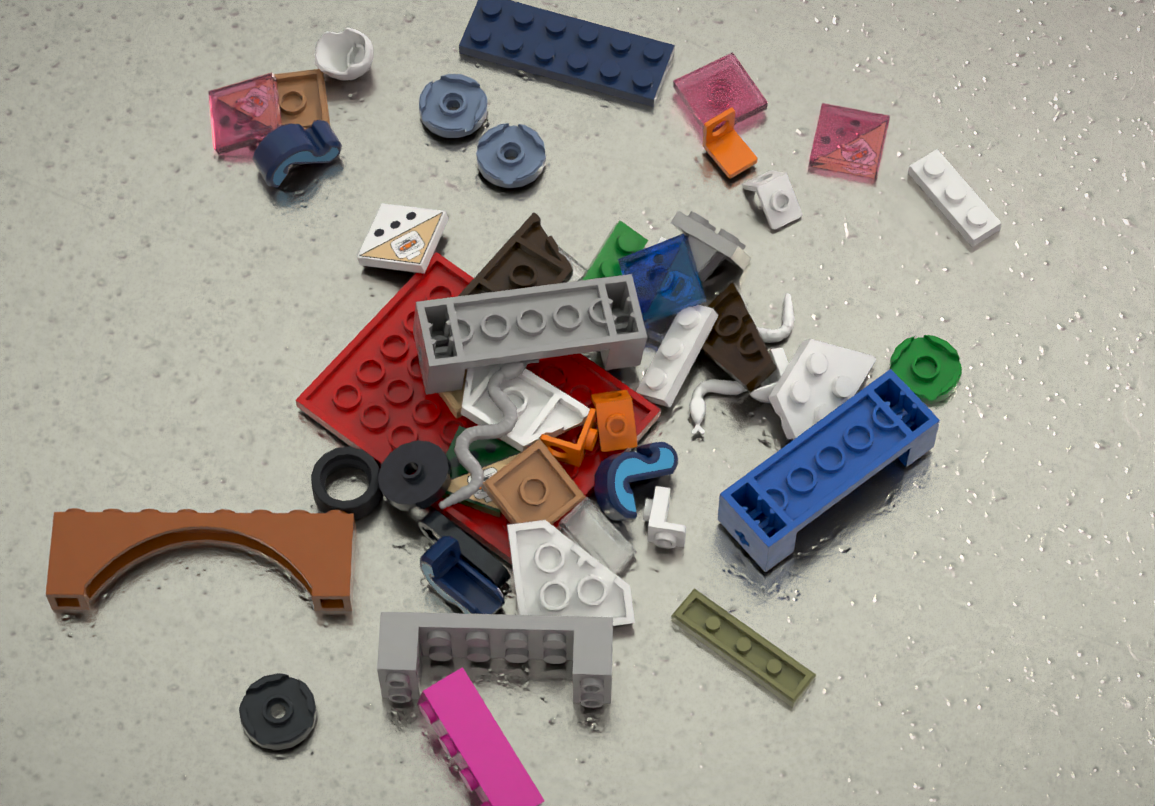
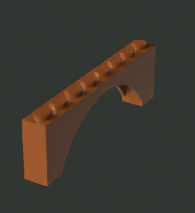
M71 508L65 512H54L46 585V597L52 610H89L90 601L103 586L134 562L172 546L187 543L214 542L244 547L276 562L306 589L312 597L315 611H353L356 549L354 514H347L341 510H330L326 513H309L305 510H292L289 513H272L263 509L254 510L251 513H235L228 509L216 510L214 513H198L191 509H182L177 511V513L160 512L155 509H143L140 512H123L119 509L86 512L77 508Z

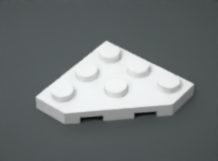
M540 520L507 525L519 615L613 617V626L635 623L630 585L549 522Z

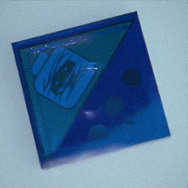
M684 233L618 259L622 275L632 274L644 325L678 313L684 308L693 307L707 301L688 238Z

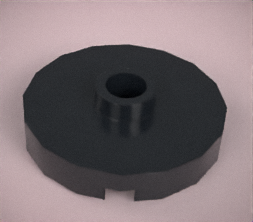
M412 441L402 444L393 450L381 464L378 475L379 488L388 502L400 510L410 511L409 508L416 507L419 510L427 508L440 500L448 490L451 483V462L439 446L429 441Z
M281 673L263 676L252 683L246 690V695L243 697L239 707L242 728L250 740L262 748L273 750L291 748L305 740L314 728L317 716L314 695L306 683ZM276 710L285 711V715L281 718H274L272 716Z

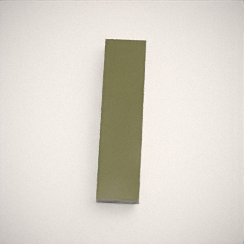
M695 588L671 615L673 623L792 708L816 680L815 673Z

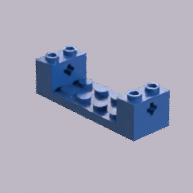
M890 369L721 492L717 519L764 572H767L794 552L797 532L896 458L905 467H908L932 449L935 444L940 420Z

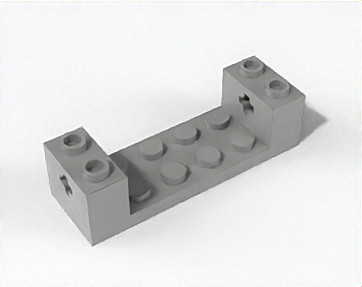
M632 274L416 302L413 334L426 394L462 390L464 373L467 368L593 351L601 352L605 370L639 366L647 341V334Z
M381 612L377 672L382 698H388L396 703H405L411 699L420 698L423 656L436 661H447L452 657H467L474 662H485L490 658H505L513 663H523L528 659H543L547 663L560 664L566 660H573V703H580L582 706L590 708L611 704L613 617Z

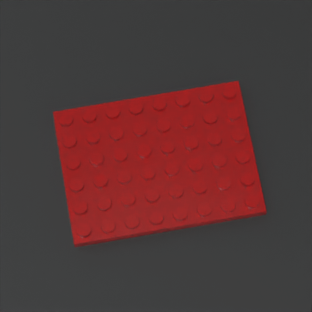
M435 252L425 274L417 272L301 393L295 400L296 406L349 446L367 452L375 459L379 468H381V464L393 450L402 444L412 441H429L439 446L446 454L459 426L470 428L478 424L465 416L456 418L439 393L426 394L413 334L416 302L458 297L474 278ZM581 353L541 358L539 363H529L526 366L527 370L589 409H595L591 400L592 394L627 390L633 402L637 442L661 416L660 408ZM596 418V426H595V429H596V430H598L597 418ZM585 423L554 438L577 444ZM598 434L593 451L586 450L580 467L558 461L586 498L555 521L552 526L560 531L595 491L594 475L601 461L613 454L629 452L632 448L602 452ZM550 446V448L557 452L566 453L559 447ZM443 497L431 505L512 565L507 525L510 523L503 514L498 518L459 503L441 509L439 503L444 501L445 498Z

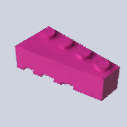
M463 667L422 691L417 703L421 713L439 736V741L446 754L450 758L453 757L461 769L459 774L466 787L471 792L474 790L482 801L480 806H541L545 800Z

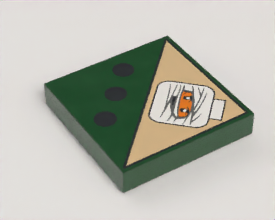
M462 426L458 427L446 453L451 462L452 470L450 486L442 496L445 499L461 487L467 486L471 481L470 473L459 463L454 452L457 437L467 429ZM498 439L476 440L469 445L470 453L477 459L484 471L483 482L522 453L508 443ZM482 487L469 499L458 502L498 518L502 515V512Z

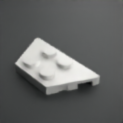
M814 339L803 341L769 395V400L775 413L781 418L782 428L787 439L793 438L794 440L853 397L876 361V358L869 354Z
M502 364L467 369L461 414L478 425L498 424L503 419L502 411L489 397L487 390L489 379L496 371L500 370ZM526 368L523 374H520L518 377L512 380L504 379L500 383L501 390L516 406L518 421L513 430L500 439L520 452H523L539 440L542 434L556 437L585 423L590 411L588 407Z

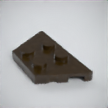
M533 212L458 296L566 283L572 278L573 267L567 258L559 252L558 244L552 235L548 237L542 228L540 217Z

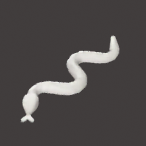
M789 293L784 295L782 326L775 330L757 327L764 342H779L788 337L793 329L795 317ZM710 379L701 382L695 387L689 404L690 415L696 423L691 433L696 434L698 431L700 434L705 433L700 423L706 413V403L703 400L706 393L738 395L748 390L737 381Z

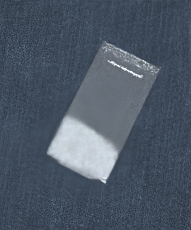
M588 497L558 523L578 546L613 573L618 571L637 553L632 545Z

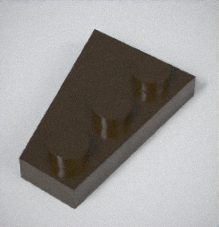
M732 282L707 306L714 309L718 314V318L701 351L752 393L777 369V366L734 282Z

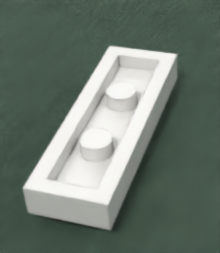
M938 149L909 165L908 174L971 247L1000 231L1001 221Z
M694 304L678 311L636 390L638 394L652 403L671 407L718 318V314L713 308Z

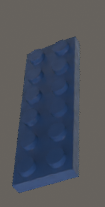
M478 0L459 44V53L654 107L675 53V45L512 0Z

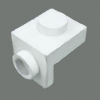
M656 486L654 498L646 499L643 520L649 521L648 542L655 543V545L666 549L675 548L676 546L684 547L686 526L666 522L670 505V488Z

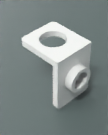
M770 170L742 184L745 190L757 192L771 229H778L802 216L801 208L786 172Z

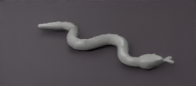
M539 359L504 363L500 370L496 371L489 379L487 386L489 397L502 411L503 419L498 424L477 425L467 428L457 437L454 452L459 463L470 473L471 481L467 486L461 487L454 494L439 503L441 509L469 499L478 492V489L483 484L484 471L477 459L470 453L469 445L476 440L501 438L513 430L518 421L517 408L501 390L500 383L504 379L512 380L523 374L527 364L539 363Z

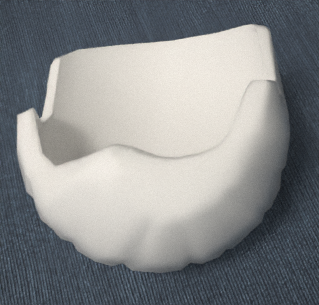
M345 28V31L339 33L327 31L323 33L316 43V51L314 53L315 65L332 78L341 81L354 80L365 74L373 62L374 48L372 42L365 34L358 30Z

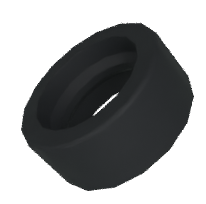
M350 446L335 448L323 454L315 463L311 474L313 496L319 509L323 513L330 510H341L347 514H354L355 520L370 514L379 504L382 495L378 481L380 468L375 459L364 450ZM347 467L357 468L365 472L369 485L363 495L346 501L334 499L328 495L325 489V482L332 472Z

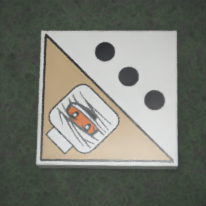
M382 203L357 256L360 265L425 274L449 218L446 211Z

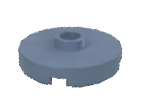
M447 74L440 76L441 79L436 80L434 83L433 80L429 82L420 94L419 114L423 124L432 133L446 138H459L470 135L481 127L487 117L488 101L485 91L480 88V84L476 80L462 74ZM452 107L458 108L457 110H448Z
M509 123L499 124L489 129L480 138L477 146V164L483 177L494 185L505 188L522 187L533 182L543 171L546 162L543 140L536 131L522 124H518V126H509ZM510 156H513V157H515L516 159H514V160H507L506 158H507V157H510Z

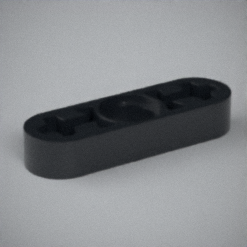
M432 509L419 521L418 526L420 530L433 543L442 536H452L458 540L461 549L460 557L497 586L499 590L511 578L502 563L440 512Z

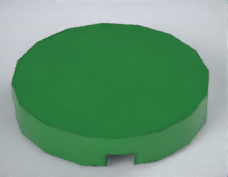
M924 335V338H915L914 336L905 339L895 348L890 358L889 370L892 369L924 404H933L948 398L955 392L962 375V367L957 350L947 341L933 335Z

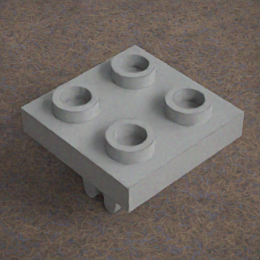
M677 211L671 221V224L688 237L687 244L698 279L701 282H704L724 259L742 270L746 268L751 260L743 251L746 245L741 243L740 239L722 228L717 234L715 232L716 228L709 224L708 220L693 211L688 216Z

